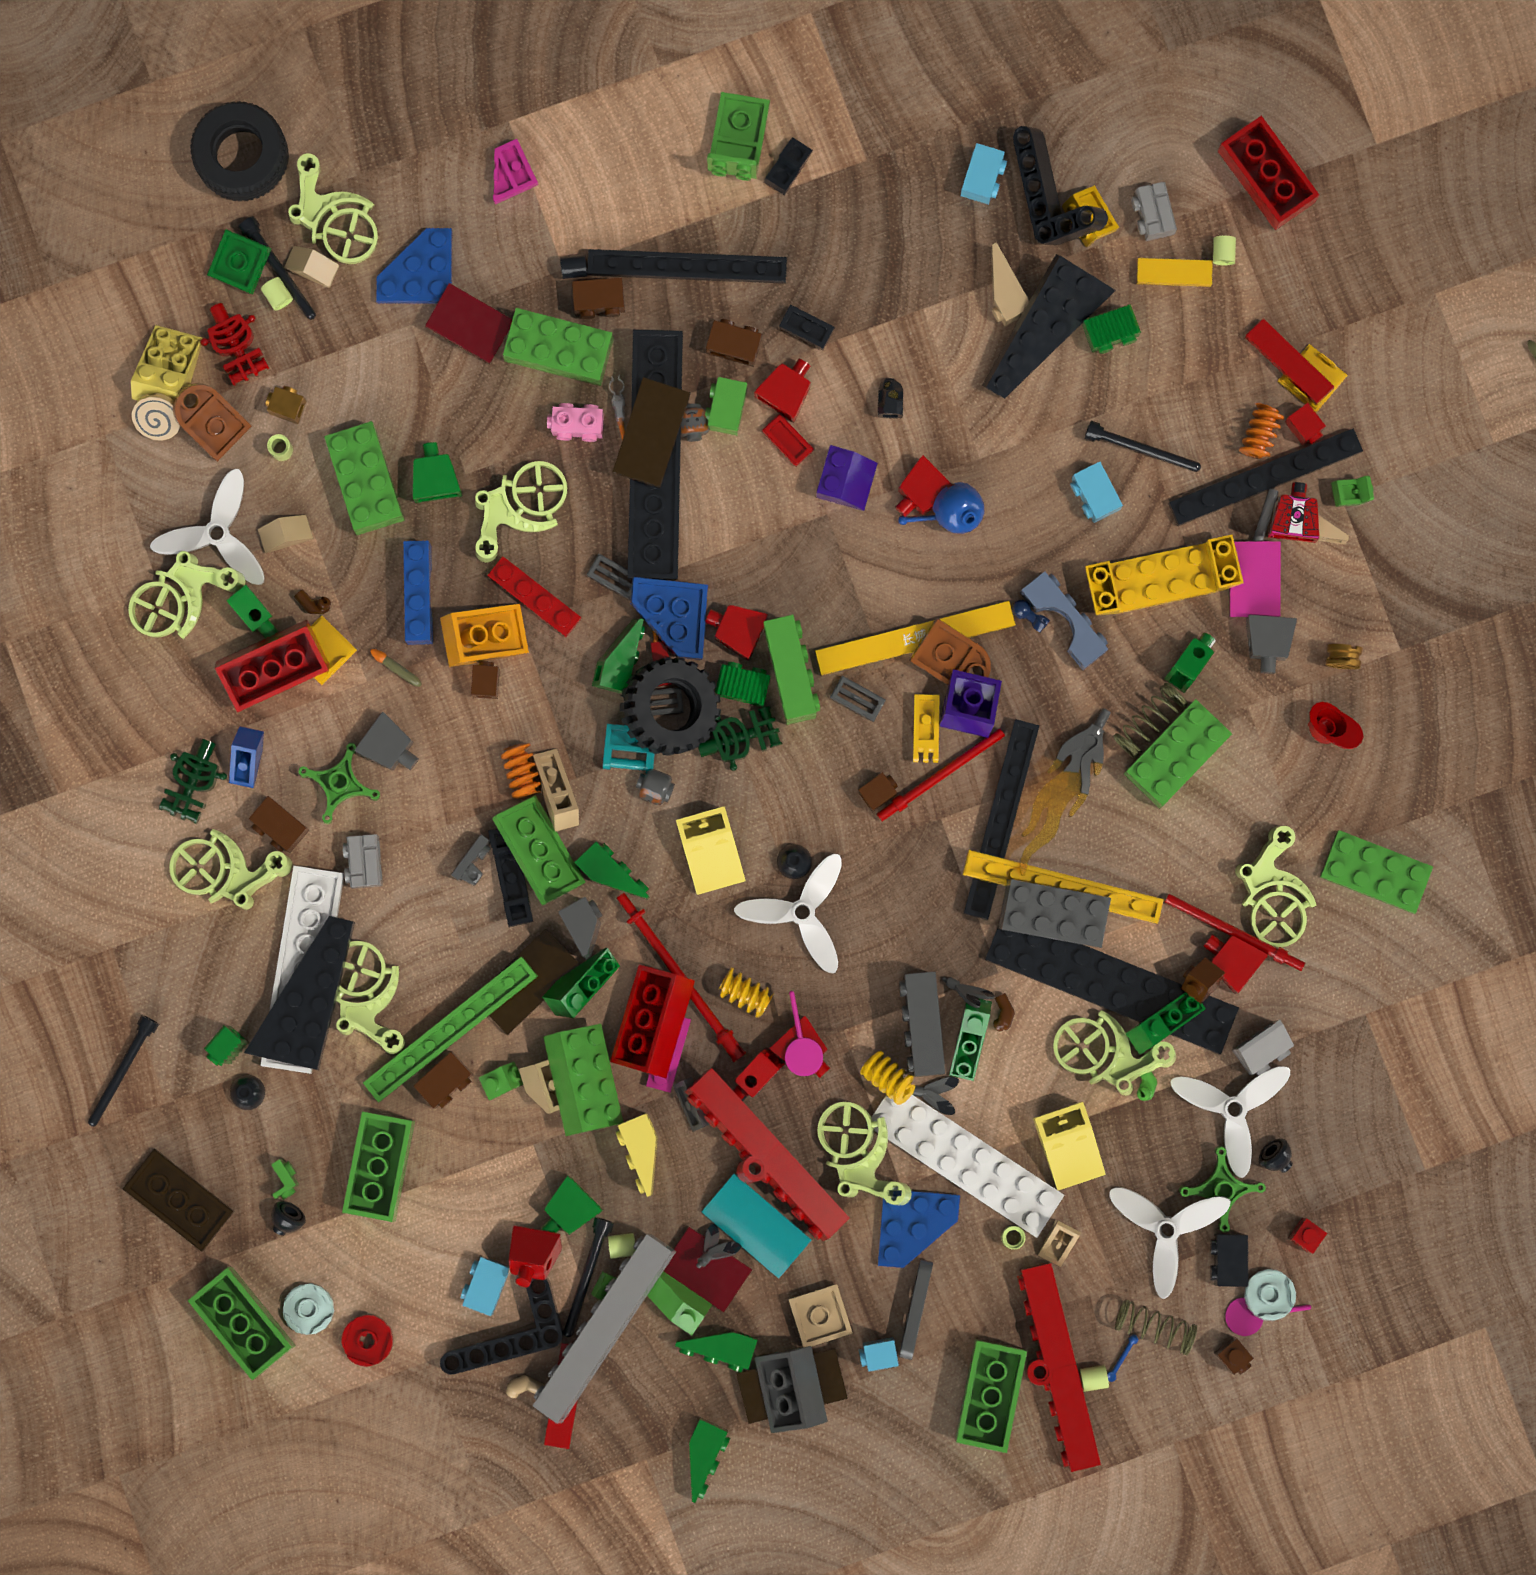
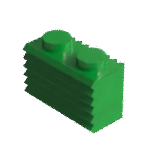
M1131 304L1086 319L1082 324L1092 353L1099 351V354L1107 353L1114 349L1113 345L1122 343L1123 346L1130 345L1137 341L1136 337H1139L1141 333Z
M728 661L727 665H721L715 695L720 694L722 698L764 707L771 676L766 675L767 671L764 669L752 667V671L742 669V664Z
M224 1025L204 1047L208 1052L206 1057L216 1066L232 1064V1060L239 1056L242 1049H245V1045H249V1041L233 1027Z

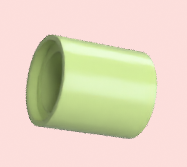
M1233 236L1214 237L1213 264H1235L1236 238Z
M279 277L271 279L261 287V291L274 311L286 307L293 300V297Z
M276 434L268 440V451L276 460L285 461L291 457L293 446L287 437ZM279 442L286 443V449L282 453L274 452V447Z
M1007 1226L1001 1233V1241L1010 1249H1018L1025 1242V1233L1017 1226ZM1011 1230H1016L1020 1234L1019 1242L1014 1245L1009 1244L1006 1240V1235Z
M634 1233L608 1236L611 1259L630 1257L636 1251L633 1248L635 1245Z
M1105 1365L1079 1369L1083 1392L1109 1388Z

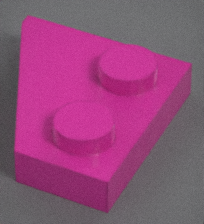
M518 139L495 148L493 201L496 205L537 186L538 182Z

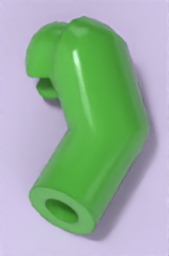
M1152 1072L1140 1076L1142 1080L1137 1096L1142 1101H1148L1154 1096L1157 1079Z

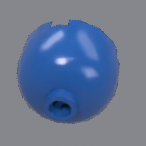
M957 482L954 483V486L950 488L945 487L940 491L935 499L933 512L936 515L935 519L943 528L951 533L964 534L978 527L983 519L985 507L982 497L974 487L968 483Z

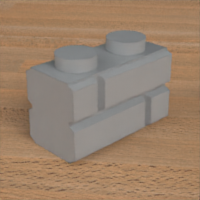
M1165 182L1138 187L1135 190L1134 196L1131 197L1133 210L1139 212L1140 220L1137 221L1140 235H1145L1146 241L1174 235L1177 227Z
M373 834L347 837V843H343V856L348 858L349 868H345V882L350 883L352 889L383 886L379 836Z

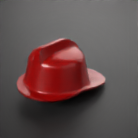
M1318 702L1311 707L1308 726L1312 737L1322 744L1333 743L1343 749L1357 748L1362 743L1364 738L1363 730L1353 718L1327 702Z

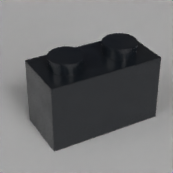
M1214 1234V1239L1210 1240V1254L1214 1255V1265H1210V1280L1214 1281L1215 1286L1248 1287V1235Z

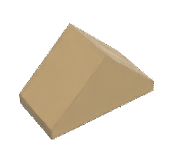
M293 246L284 268L289 272L330 288L339 265L313 249Z
M306 515L277 518L258 529L265 554L313 539Z
M1055 1220L1038 1256L1061 1267L1081 1232Z

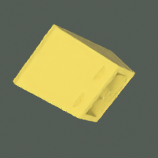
M155 325L131 379L132 399L138 400L146 394L154 395L155 393H161L174 400L181 389L191 384L202 346L200 341L203 338Z
M725 806L676 820L697 895L746 881Z
M1083 1102L1033 1118L1058 1191L1106 1175Z
M644 1114L618 1125L619 1131L615 1133L620 1145H626L629 1155L625 1157L630 1169H636L639 1178L635 1179L640 1193L645 1192L648 1197L653 1195L658 1137L649 1115Z

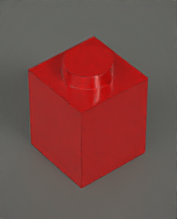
M1306 403L1285 421L1302 446L1308 441L1312 445L1323 436L1321 432L1326 427L1309 403Z
M1302 1217L1288 1239L1306 1252L1314 1254L1328 1233L1309 1219Z

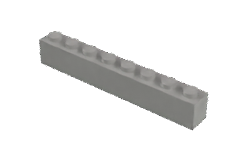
M646 1234L645 1237L641 1236L633 1247L636 1251L631 1258L627 1257L619 1268L622 1272L617 1279L613 1278L605 1289L607 1292L606 1296L602 1301L598 1300L591 1310L592 1317L588 1323L584 1321L576 1333L579 1336L574 1344L569 1343L562 1354L565 1358L560 1365L556 1364L548 1374V1377L551 1379L545 1387L542 1385L534 1395L536 1401L533 1407L555 1423H562L676 1253L674 1249L654 1235Z

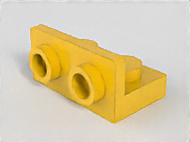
M1095 185L1073 194L1062 204L1065 213L1086 205L1099 207L1106 211L1108 221L1104 228L1079 237L1085 247L1090 246L1097 239L1109 235L1119 228Z

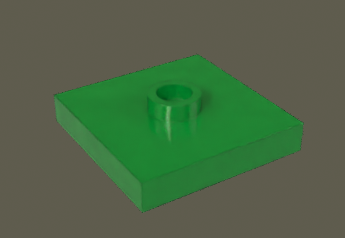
M225 229L207 275L253 294L272 248Z

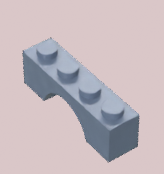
M1044 571L1024 587L1020 594L1028 601L1035 613L1054 611L1067 619L1072 629V642L1067 652L1078 666L1085 670L1107 652L1108 648L1106 645L1108 642L1100 632L1096 634L1090 627L1092 622L1085 613L1080 614L1076 610L1074 599L1068 593L1065 595L1058 588L1061 585L1053 574L1048 575Z

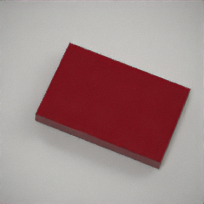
M449 283L425 327L490 365L510 330L513 319Z
M689 1227L675 1247L676 1253L664 1269V1272L722 1312H725L753 1269L733 1256L711 1260L705 1267L697 1268L698 1259L703 1254L705 1237Z

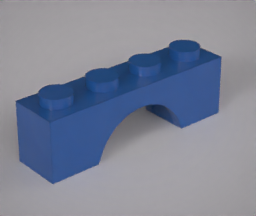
M403 541L405 642L408 645L433 644V618L430 598L431 544L429 541Z

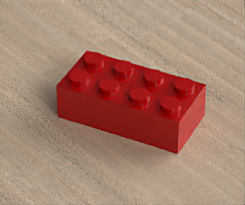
M1262 115L1220 144L1217 152L1275 231L1312 206L1319 198L1320 194Z
M304 620L216 661L215 670L238 713L329 671V662L308 620Z
M639 965L610 1062L667 1078L695 980Z

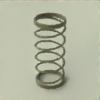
M1164 683L1160 687L1164 699L1158 696H1151V702L1155 709L1142 705L1141 709L1146 719L1138 715L1132 716L1133 723L1137 729L1129 725H1123V731L1128 739L1118 733H1115L1113 736L1119 746L1134 758H1137L1139 756L1138 751L1142 753V750L1130 738L1125 727L1134 730L1151 743V740L1137 725L1134 717L1143 720L1158 733H1161L1146 715L1144 707L1152 710L1167 723H1170L1158 709L1153 698L1161 700L1177 714H1179V711L1170 703L1163 690L1179 706L1185 708L1188 705L1185 698L1168 683Z
M1127 1299L1123 1301L1115 1323V1330H1121L1129 1306L1132 1304L1128 1335L1131 1333L1140 1313L1145 1309L1141 1340L1144 1338L1151 1321L1158 1313V1325L1154 1344L1157 1343L1165 1324L1171 1318V1331L1167 1349L1170 1348L1179 1327L1184 1323L1185 1329L1180 1354L1183 1353V1355L1187 1356L1190 1353L1196 1338L1197 1325L1192 1324L1187 1333V1323L1183 1320L1173 1333V1316L1167 1317L1160 1328L1161 1314L1159 1311H1156L1151 1316L1146 1325L1148 1316L1146 1306L1139 1310L1133 1321L1134 1302L1127 1301Z

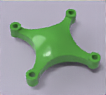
M349 743L346 746L347 751L342 761L329 770L313 771L305 766L299 768L300 777L313 779L323 788L326 794L327 809L322 816L325 824L332 823L334 810L346 799L355 796H366L373 801H378L380 798L378 790L364 787L353 774L351 763L353 754L356 753L354 751L356 745L353 743Z
M1217 1146L1215 1148L1217 1164L1211 1176L1198 1186H1181L1179 1193L1184 1197L1189 1195H1198L1205 1198L1222 1196L1230 1199V1207L1220 1217V1223L1218 1224L1219 1230L1226 1233L1230 1229L1228 1215L1234 1202L1242 1195L1250 1192L1263 1193L1266 1190V1186L1262 1182L1248 1184L1237 1180L1230 1173L1226 1165V1149L1222 1146Z

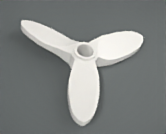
M239 469L231 470L221 482L214 498L211 522L206 526L185 527L167 532L155 538L150 545L154 552L166 555L178 554L181 551L191 552L209 545L217 546L229 566L241 572L246 581L255 585H262L264 583V572L254 555L243 543L230 535L229 528L238 514L244 490V478ZM215 527H221L224 532L219 540L211 538V531Z
M832 854L816 867L804 886L800 900L794 903L778 899L748 900L738 904L734 908V912L741 919L756 923L779 924L794 922L798 924L805 946L816 963L824 971L835 973L838 968V958L833 942L826 929L814 915L815 909L826 899L836 883L841 869L840 855ZM806 906L810 911L809 916L806 919L797 918L795 915L797 907Z
M1276 1067L1264 1072L1250 1081L1235 1097H1229L1214 1086L1189 1077H1175L1170 1081L1174 1092L1189 1103L1204 1110L1222 1114L1225 1118L1223 1137L1229 1166L1237 1177L1244 1178L1250 1170L1252 1155L1251 1137L1245 1119L1247 1111L1273 1097L1288 1081L1290 1069L1288 1067ZM1231 1102H1236L1240 1107L1239 1114L1234 1117L1228 1113V1106Z
M1115 1187L1110 1190L1112 1203L1124 1216L1138 1226L1155 1233L1157 1243L1153 1258L1154 1285L1157 1294L1162 1299L1167 1298L1174 1289L1178 1274L1179 1255L1177 1238L1180 1234L1198 1230L1220 1218L1230 1207V1199L1217 1196L1200 1200L1171 1217L1165 1216L1154 1203L1130 1189ZM1164 1223H1169L1173 1226L1174 1234L1172 1236H1166L1162 1232V1225Z

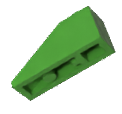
M664 1271L647 1295L671 1322L690 1335H693L712 1306L710 1302Z

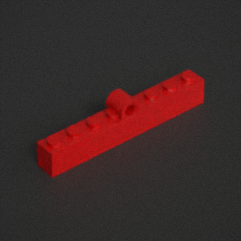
M712 1068L705 1071L684 1091L688 1095L687 1100L697 1109L700 1108L705 1113V1120L712 1127L717 1126L723 1133L721 1136L724 1141L730 1146L734 1145L740 1151L739 1156L742 1160L737 1166L739 1179L748 1184L759 1180L766 1184L769 1183L775 1189L773 1191L775 1196L781 1202L786 1201L792 1208L791 1213L799 1221L803 1220L809 1226L808 1231L815 1239H821V1241L830 1239L850 1219ZM750 1164L755 1168L754 1175L749 1171Z
M1048 1262L1020 1269L1021 1275L1017 1276L1020 1291L1025 1290L1027 1300L1023 1301L1026 1316L1031 1315L1033 1325L1029 1326L1032 1340L1038 1341L1040 1349L1035 1351L1037 1358L1028 1362L1025 1370L1026 1376L1033 1384L1043 1385L1045 1392L1050 1391L1052 1401H1048L1051 1417L1056 1416L1058 1426H1055L1054 1430L1057 1441L1063 1442L1064 1451L1060 1452L1063 1466H1068L1071 1472L1099 1466L1101 1462L1052 1264ZM1038 1366H1042L1045 1369L1042 1377L1034 1376V1369Z

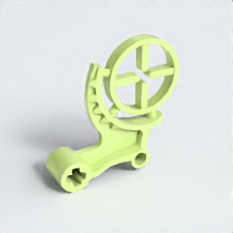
M303 154L297 161L300 176L299 205L295 204L289 208L290 221L296 225L302 224L312 231V244H316V239H323L327 252L335 260L345 264H356L366 260L374 252L378 241L376 225L372 218L367 215V212L372 210L374 204L368 199L350 192H332L318 195L315 192L317 179L320 174L318 158L313 154ZM308 163H312L313 168H310L309 172L305 171ZM343 204L364 206L362 210L346 208L338 211L337 206ZM331 210L333 214L326 221L323 233H317L321 219ZM294 213H300L297 217L293 216ZM353 214L349 228L350 233L355 231L358 215L367 220L371 225L374 239L357 234L354 235L355 241L371 245L370 249L362 256L348 258L351 247L350 239L346 240L342 257L330 248L327 242V234L343 238L347 237L345 231L329 227L339 216Z
M543 461L528 463L516 473L513 481L506 480L507 475H503L501 487L489 492L479 491L476 494L475 505L478 509L484 510L481 534L475 548L476 557L480 561L488 563L496 558L498 552L496 528L500 524H506L524 532L545 531L558 525L556 519H553L552 514L560 509L566 499L567 483L563 473L556 466ZM535 467L537 486H541L542 483L540 467L548 468L558 475L562 482L561 485H546L543 487L544 492L563 491L562 498L555 507L544 511L543 494L541 492L537 495L539 512L526 508L520 502L517 494L534 493L536 491L534 486L516 487L519 477L526 470ZM505 486L512 487L513 499L519 507L516 512L508 502ZM485 498L487 501L485 503H481L479 499ZM524 512L534 517L546 516L547 521H530L523 518L521 514ZM485 544L488 545L489 549H493L490 550L488 555L483 550H480L483 549Z
M181 551L177 554L176 563L168 572L156 571L155 575H159L158 582L146 583L134 592L129 603L130 620L133 626L145 635L164 637L177 630L179 632L178 635L184 639L192 631L199 619L202 609L201 589L203 584L208 582L226 591L236 593L245 586L244 575L229 567L216 569L198 566V559L195 555ZM168 577L177 582L185 595L181 596L174 587L166 584L165 578ZM229 577L234 579L233 584L228 582ZM152 587H163L156 605L159 607L163 605L170 590L176 597L178 614L176 616L160 609L158 611L159 614L174 620V623L164 631L153 633L151 630L158 615L152 612L143 629L136 619L135 607L137 603L154 610V605L139 599L143 592ZM187 601L188 615L184 626L181 627L180 624L185 612L184 602Z
M1288 826L1272 828L1268 834L1269 841L1263 846L1256 860L1251 865L1239 864L1235 869L1236 876L1243 880L1248 891V895L1243 900L1242 905L1244 907L1248 904L1253 906L1250 913L1251 929L1258 939L1274 947H1285L1295 943L1302 936L1306 928L1307 916L1305 908L1316 906L1311 891L1299 878L1288 872L1278 870L1274 866V860L1295 842V833ZM1278 832L1286 834L1284 837L1286 839L1285 842H1278ZM1244 867L1247 868V874L1245 876L1242 873ZM1277 885L1276 892L1267 893L1257 901L1252 899L1262 889ZM1283 885L1298 891L1306 901L1301 903L1295 896L1283 892ZM1277 895L1285 896L1293 901L1280 913V917H1286L1296 907L1299 908L1301 914V924L1296 934L1285 922L1281 921L1279 923L1283 930L1291 937L1290 940L1283 943H1273L1264 938L1277 925L1276 921H1271L1259 932L1255 919L1260 905L1272 917H1277V913L1265 901L1269 897Z
M212 829L210 832L212 836L209 841L192 839L182 843L174 851L169 867L173 882L181 890L193 895L210 893L211 897L208 899L210 903L226 897L233 900L240 908L248 910L254 904L251 896L260 887L272 882L277 876L283 877L288 875L293 865L288 856L282 852L274 851L267 855L265 862L255 872H250L247 868L245 857L238 845L227 835ZM217 839L225 845L230 856V863H226L222 851L214 845ZM195 844H205L212 847L199 860V864L205 865L216 853L220 859V872L216 880L203 868L199 869V872L211 883L209 887L201 890H191L184 887L196 875L197 871L195 869H191L180 881L176 875V862L180 854L193 866L197 865V862L185 851L187 847ZM278 859L281 861V864L283 865L280 869L277 868V865L275 863ZM226 869H230V873L226 883L218 892H216L215 889L221 884V882L224 879Z
M352 941L349 948L363 946L357 961L358 966L363 965L369 948L380 959L381 974L362 968V974L378 979L373 987L363 992H353L359 976L357 972L353 973L347 990L341 986L339 987L336 1002L340 1004V1019L336 1023L337 1029L343 1035H350L353 1030H357L382 1046L386 1053L398 1055L405 1048V1039L400 1032L377 1025L375 1017L386 1008L395 995L399 982V966L386 968L385 960L376 947L364 941ZM345 962L344 968L355 969L353 964ZM385 974H391L387 987L381 994L374 997L373 993L383 983ZM344 994L351 997L367 996L369 1001L353 1003L344 1001L341 998ZM344 1023H349V1027L347 1029H341ZM394 1037H397L396 1040L399 1042V1045H393L392 1048H389L388 1039L393 1040Z
M1102 1010L1099 1012V1018L1096 1022L1087 1018H1076L1066 1022L1060 1027L1054 1038V1053L1063 1068L1074 1074H1091L1092 1079L1089 1080L1091 1085L1104 1079L1117 1087L1119 1093L1124 1096L1131 1094L1133 1091L1131 1083L1133 1080L1143 1074L1154 1071L1158 1067H1169L1176 1060L1175 1049L1170 1043L1165 1041L1156 1044L1142 1058L1135 1059L1131 1055L1129 1039L1122 1026L1112 1016ZM1104 1021L1109 1024L1114 1032L1116 1046H1110L1108 1035L1101 1026ZM1078 1023L1090 1024L1097 1028L1094 1033L1084 1040L1085 1045H1089L1101 1034H1103L1105 1039V1052L1099 1062L1087 1048L1083 1049L1084 1054L1094 1065L1083 1070L1074 1069L1065 1064L1079 1053L1078 1047H1075L1063 1058H1060L1058 1052L1059 1039L1064 1031L1069 1034L1076 1044H1080V1039L1070 1028V1026ZM1164 1049L1165 1052L1170 1050L1167 1060H1164V1058L1159 1059L1160 1050ZM1109 1052L1115 1053L1110 1066L1098 1075L1097 1070L1104 1065ZM1124 1083L1129 1084L1126 1090L1120 1089Z
M839 1102L827 1108L818 1123V1137L823 1148L833 1155L832 1161H827L826 1165L837 1168L840 1180L837 1189L838 1193L845 1197H855L858 1194V1190H863L884 1198L889 1204L900 1206L908 1203L912 1194L907 1184L881 1181L875 1178V1170L882 1162L888 1144V1130L885 1117L872 1121L870 1114L863 1107L851 1102ZM843 1106L844 1126L850 1125L851 1107L858 1109L864 1115L868 1125V1129L849 1128L848 1131L850 1133L867 1134L864 1144L857 1151L847 1154L848 1134H842L840 1153L831 1149L824 1137V1131H843L842 1127L824 1126L827 1117L835 1109ZM878 1127L877 1141L871 1152L868 1153L866 1150L872 1142L874 1128ZM860 1154L864 1157L853 1164H837L839 1157L853 1158ZM849 1186V1187H850V1190H849V1192L847 1193L846 1189H847V1187ZM894 1191H902L901 1196H893Z

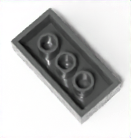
M1007 879L998 929L1102 948L1111 898Z
M936 971L905 974L903 980L899 981L900 997L905 996L906 1006L901 1008L903 1022L908 1021V1031L904 1032L905 1047H910L911 1057H906L908 1072H913V1077L946 1074Z

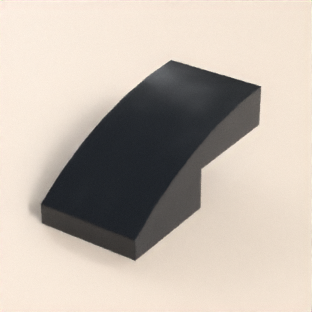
M792 137L780 153L773 168L765 177L764 183L785 195L808 161L813 150Z

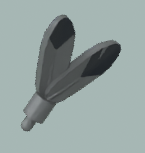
M946 977L942 978L947 987L956 990L962 999L974 1008H980L981 1002L979 998L988 1000L995 997L989 990L960 984L959 981L952 977L949 979Z
M945 1077L931 1082L924 1087L915 1086L912 1095L923 1097L931 1106L945 1115H954L955 1109L953 1105L939 1094L954 1089L958 1085L959 1079L956 1077Z
M711 1224L706 1230L703 1254L699 1257L696 1266L697 1268L705 1267L711 1260L733 1256L741 1249V1245L733 1241L718 1245L719 1229L716 1224Z

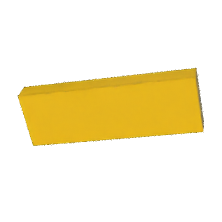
M1138 258L1137 284L1211 287L1213 260Z

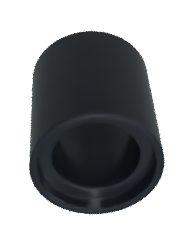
M585 254L560 257L563 279L587 277Z

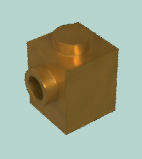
M275 386L273 393L269 392L265 406H267V411L270 415L298 424L307 401L304 396L298 395L297 390L291 387L283 386L281 389Z

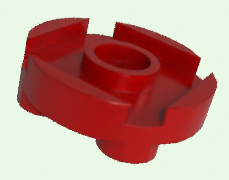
M375 1315L356 1317L347 1324L341 1339L342 1347L349 1360L356 1365L364 1367L379 1364L387 1358L394 1342L392 1328L385 1320ZM369 1333L375 1342L374 1345L370 1344L368 1348H365L361 1337L367 1336Z

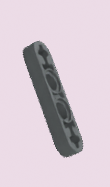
M921 1259L901 1343L900 1358L912 1360L933 1267V1262Z

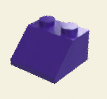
M830 445L816 498L864 511L878 463L854 451Z
M952 670L939 726L988 738L995 723L1002 681Z

